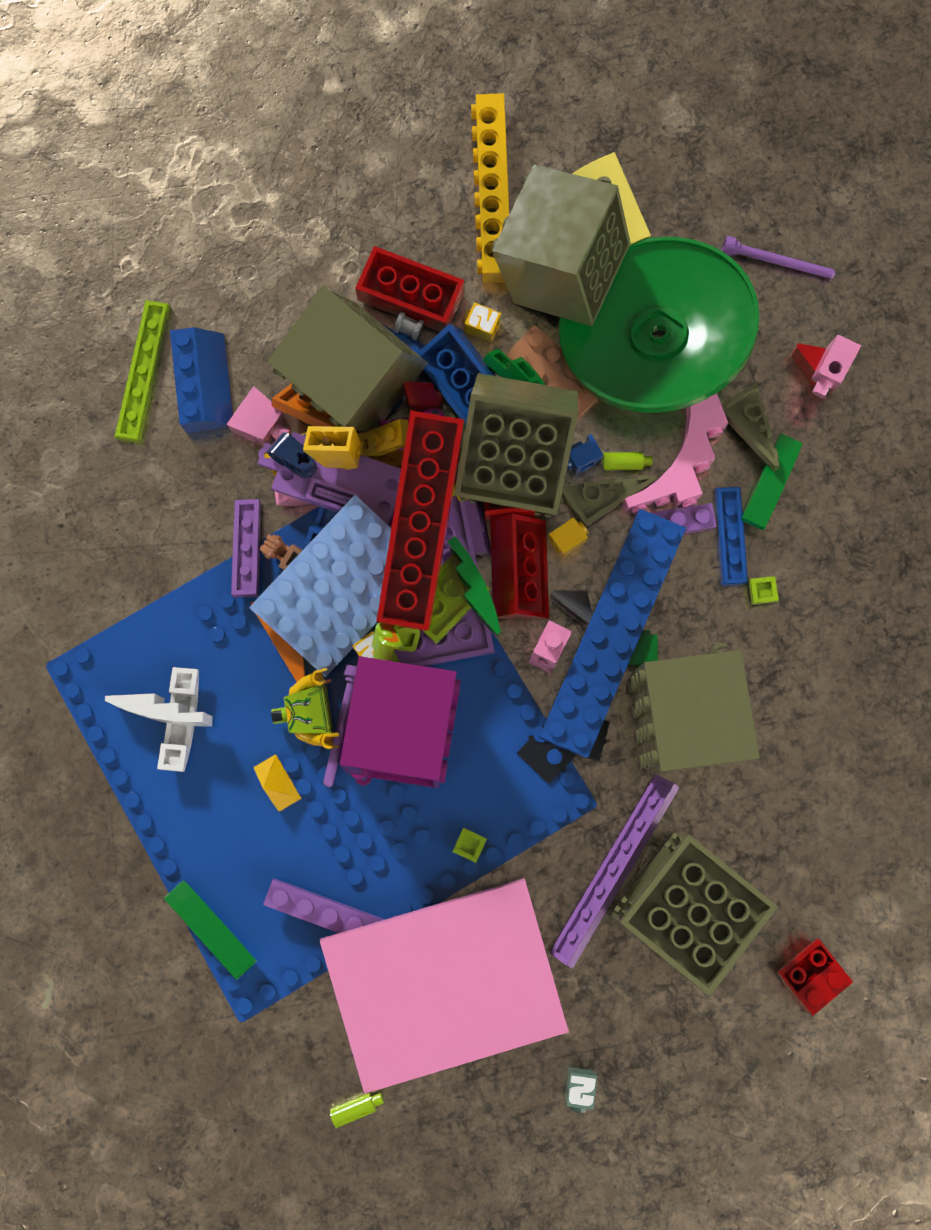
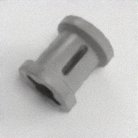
M400 312L393 332H401L417 341L424 321H417L405 316L404 312Z

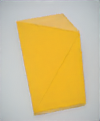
M276 754L253 767L262 788L278 812L302 799Z

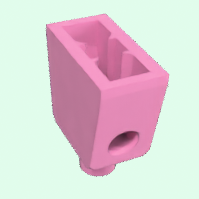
M837 335L830 342L812 377V380L817 382L812 391L814 395L825 399L830 389L834 390L842 383L861 345L840 335Z
M254 386L227 423L229 429L234 434L263 446L265 443L269 444L273 438L277 439L282 432H287L291 435V431L282 426L286 419L283 412L272 407V402Z
M549 620L528 663L551 674L572 631Z

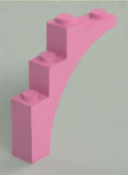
M717 393L700 403L685 408V434L677 458L659 480L643 491L625 498L622 504L625 514L633 512L635 515L639 509L646 511L648 506L654 504L657 507L663 506L671 502L670 499H672L675 507L682 505L685 508L698 503L697 500L703 493L694 471L701 473L710 469V465L715 460V455L708 437L715 438L720 436L728 425Z

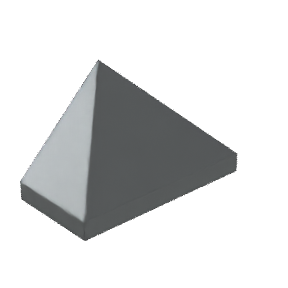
M554 590L550 595V599L585 627H588L593 616L588 592Z

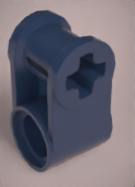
M282 432L267 451L274 461L285 466L301 478L312 477L317 471L315 459L303 451L304 445L287 432Z

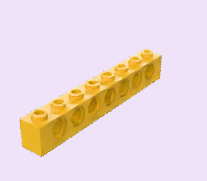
M504 93L476 94V104H471V119L476 120V126H472V141H477V148H473V163H478V170H474V185H479V192H474L475 207L480 209V215H475L476 230H480L481 237H476V251L481 252V260H477V275H482V283H505L495 258L488 256L492 253L494 240L499 237L505 218L509 217ZM486 143H492L493 145L488 146V145H485V144H486ZM491 164L494 165V167L488 168L486 167V165ZM489 186H492V187H495L496 189H494V190H488V189H486V188L489 187ZM490 208H493V209H496L497 211L491 213V212H488L487 210L490 209ZM496 231L498 234L490 235L487 232Z

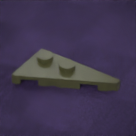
M755 382L723 403L722 408L728 423L773 471L779 469V456L777 449H774L772 443L771 428L768 418L764 414V404L761 403L759 397V386Z
M642 475L630 479L621 480V478L601 480L596 483L583 482L580 485H563L562 496L577 518L587 527L623 504L625 498L639 493L657 481L655 475Z

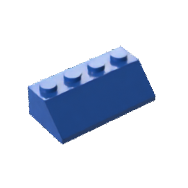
M449 324L417 354L428 362L424 371L459 418L465 420L466 426L471 393L477 374L496 375L482 361V356L459 327Z
M196 327L170 330L179 423L186 433L229 428L227 423L233 416L224 333Z

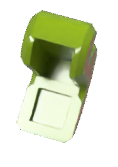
M381 622L377 623L371 645L374 649V659L399 662L394 649L414 652L417 648L420 630Z

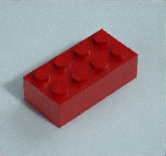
M374 246L355 287L357 300L397 316H399L400 312H404L407 317L417 321L423 320V326L441 332L453 321L465 293V283L461 278Z

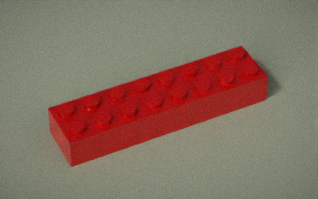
M410 411L376 622L426 631L431 627L465 427L464 419Z

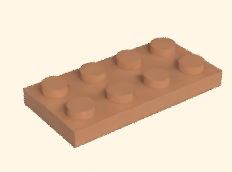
M535 325L506 354L512 360L522 356L539 374L546 386L578 391L577 421L598 399L584 389L574 378L564 359L562 348Z

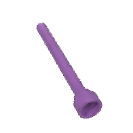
M728 235L724 240L721 250L730 257L731 255L736 256L740 254L829 279L833 278L836 274L835 270L742 245L740 241L736 240L737 238Z
M346 665L344 671L347 684L335 733H339V736L333 739V744L339 745V748L331 749L323 781L324 786L328 788L334 783L357 666Z

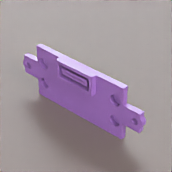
M292 432V436L304 445L306 436ZM265 443L264 447L260 449L258 465L277 471L271 488L272 491L337 513L356 495L389 525L395 509L400 468L361 455L358 468L351 470L326 468L315 460L317 464L315 474L309 478H301L285 466L278 464L271 457H264L272 446L271 444Z

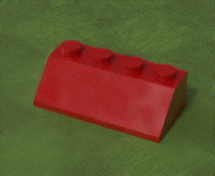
M513 513L490 519L492 598L497 618L508 620L549 619L546 521Z

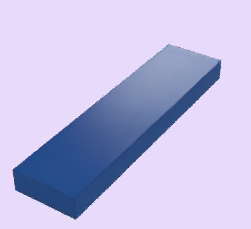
M741 487L715 488L721 586L747 585L748 574L744 523L741 520L743 515Z

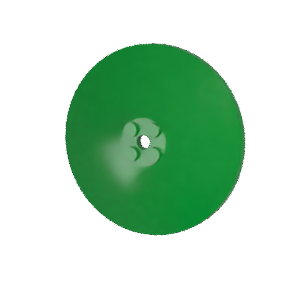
M654 237L642 239L629 246L593 326L560 317V344L564 359L574 378L584 389L599 400L614 407L634 412L660 413L690 407L715 395L726 387L743 369L750 358L757 340L759 305L749 277L741 266L723 251L709 244L689 238ZM663 330L666 332L662 337L653 336L655 331Z

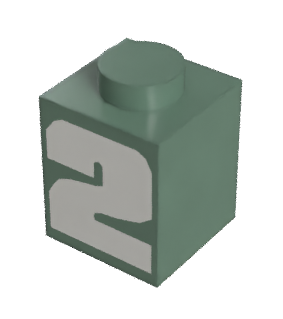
M568 1067L565 1103L566 1106L571 1107L570 1110L579 1113H586L587 1109L594 1110L597 1084L595 1071Z

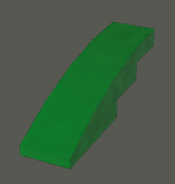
M782 433L779 434L774 444V449H777L779 456V469L773 471L765 463L742 515V521L764 531L803 445L802 442Z
M454 536L447 541V547L461 563L455 568V572L469 589L464 594V600L495 638H498L501 630L495 607L484 579L471 556L457 537Z
M184 880L163 898L236 980L257 962Z

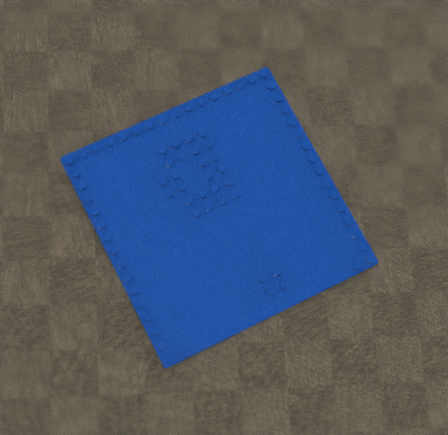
M319 507L270 535H279L286 545L291 546L293 543L303 549L309 527L315 524ZM266 537L260 540V547L266 541ZM261 550L259 597L284 571V569L279 567L280 560L276 558L267 559ZM232 556L48 662L46 669L168 893L184 880L256 959L257 962L236 980L187 926L239 1022H245L327 972L328 968L320 939L338 934V932L264 906L263 904L273 878L377 917L389 919L442 902L593 810L597 806V802L572 761L566 766V771H561L548 784L517 754L529 740L528 737L530 735H534V739L537 742H545L539 736L543 730L542 726L547 720L500 642L492 633L494 653L426 666L456 671V679L461 680L453 732H448L452 733L449 758H443V760L448 761L445 783H439V789L372 778L371 783L367 786L359 785L356 779L351 774H347L340 766L341 754L334 783L329 788L325 787L323 781L331 749H326L323 746H313L297 739L295 733H289L287 722L273 724L271 710L285 707L284 697L289 695V689L296 683V680L257 615L249 608L251 602H255L259 597L233 598L231 595ZM377 623L365 634V636L371 633L372 631L375 632ZM353 648L326 677L323 676L325 680L331 679V682L327 683L334 729L332 733H335L347 684V681H345L346 676L344 675L346 665L357 666L359 656ZM305 659V673L307 676L313 674L317 669ZM172 668L198 669L197 712L211 715L212 727H194L190 753L184 772L158 770L161 743H164L167 723L142 717L106 702L105 696L156 694L164 698V703H170L171 693H169ZM557 749L550 750L547 754L548 762L554 765L560 763L562 753ZM275 754L278 756L302 798L278 812L262 788L253 768ZM463 828L487 839L476 863L453 852Z

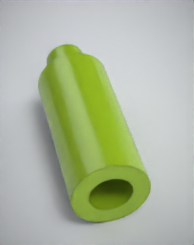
M603 452V470H643L644 466H652L653 464L652 456H644L643 452Z
M369 1092L331 1108L330 1115L335 1128L376 1112V1107L384 1104V1098L381 1093L372 1096Z

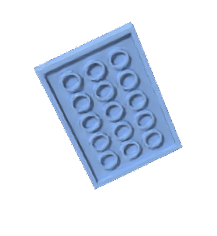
M354 495L249 607L317 670L327 668L328 670L323 672L324 677L353 648L352 645L361 640L377 623L391 528L363 501Z

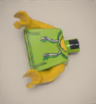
M323 668L314 671L313 674L302 677L289 689V695L284 697L285 707L272 709L271 716L273 724L287 722L289 733H295L297 739L313 746L335 749L339 748V745L333 744V737H338L339 733H332L334 729L327 683H330L331 679L325 680L323 678V672L328 670Z

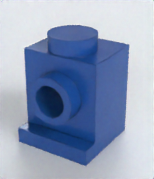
M592 434L587 436L584 444L580 441L571 446L567 469H572L575 475L602 461L604 455Z

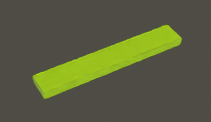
M145 300L114 436L117 440L141 443L171 306L168 303Z

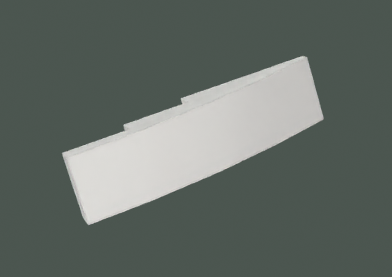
M156 694L105 696L106 702L152 720L183 726L212 727L211 715L204 712L188 713L187 706L180 703H164V698Z

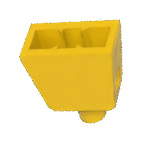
M308 426L303 447L305 453L326 468H344L346 470L358 468L362 443L354 427Z

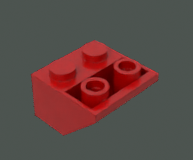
M818 938L777 971L789 993L801 1008L811 1016L818 1013L853 983V980Z

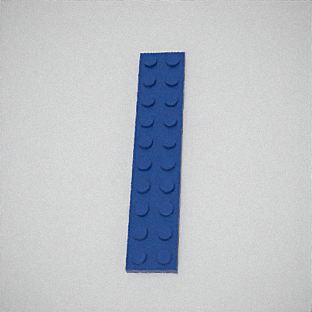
M639 509L539 736L540 739L588 759L686 527Z

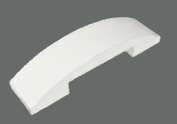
M173 667L169 693H171L170 703H180L187 706L188 713L197 712L199 670ZM167 723L164 743H161L158 770L185 771L195 726Z

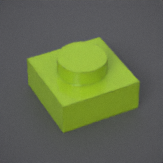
M775 576L748 580L752 605L776 603L779 601Z
M463 828L453 852L476 863L487 839Z

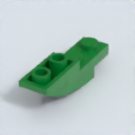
M497 348L488 352L482 360L493 373L498 374L500 377L546 385L539 374L522 356L512 360Z

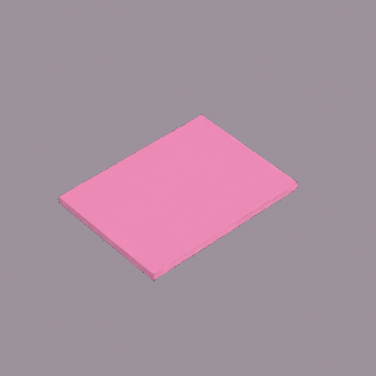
M525 878L320 939L364 1094L569 1032Z

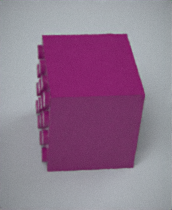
M359 656L340 759V766L347 774H351L356 779V782L362 786L369 785L372 778L439 789V783H445L448 761L443 760V758H449L452 733L448 732H453L461 680L456 679V671Z

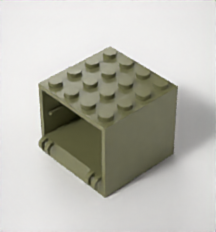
M533 165L530 173L524 178L520 194L514 199L509 217L507 216L503 222L499 237L494 240L492 245V253L514 304L593 326L631 244L618 185L612 184L611 180L605 176L594 180Z
M324 285L267 361L274 367L272 369L274 374L283 380L287 378L293 383L291 388L301 396L306 394L311 398L310 404L322 413L326 411L331 415L329 420L337 427H354L356 432L360 430L363 433L379 427V420H385L404 396L403 383L414 382L428 365L427 361L356 302Z
M478 373L471 393L454 496L460 497L461 502H465V498L470 499L472 504H475V501L478 500L535 511L537 516H540V512L545 513V517L550 518L551 514L557 515L578 417V391Z
M718 643L711 648L710 654L704 653L697 656L644 662L631 674V679H628V690L630 694H634L635 704H631L633 719L638 720L639 729H635L637 744L642 746L643 754L639 755L641 770H645L646 775L760 759L742 650L719 653L718 650L724 649L728 645Z
M673 833L610 913V916L708 996H711L778 906L689 834Z

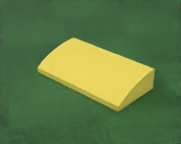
M615 152L601 157L572 173L594 180L605 176L611 180L612 184L618 185L631 244L651 237Z

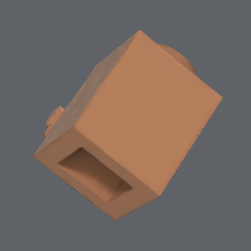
M268 534L260 550L267 559L276 558L280 560L279 567L285 570L303 549L293 543L291 546L286 545L279 535Z

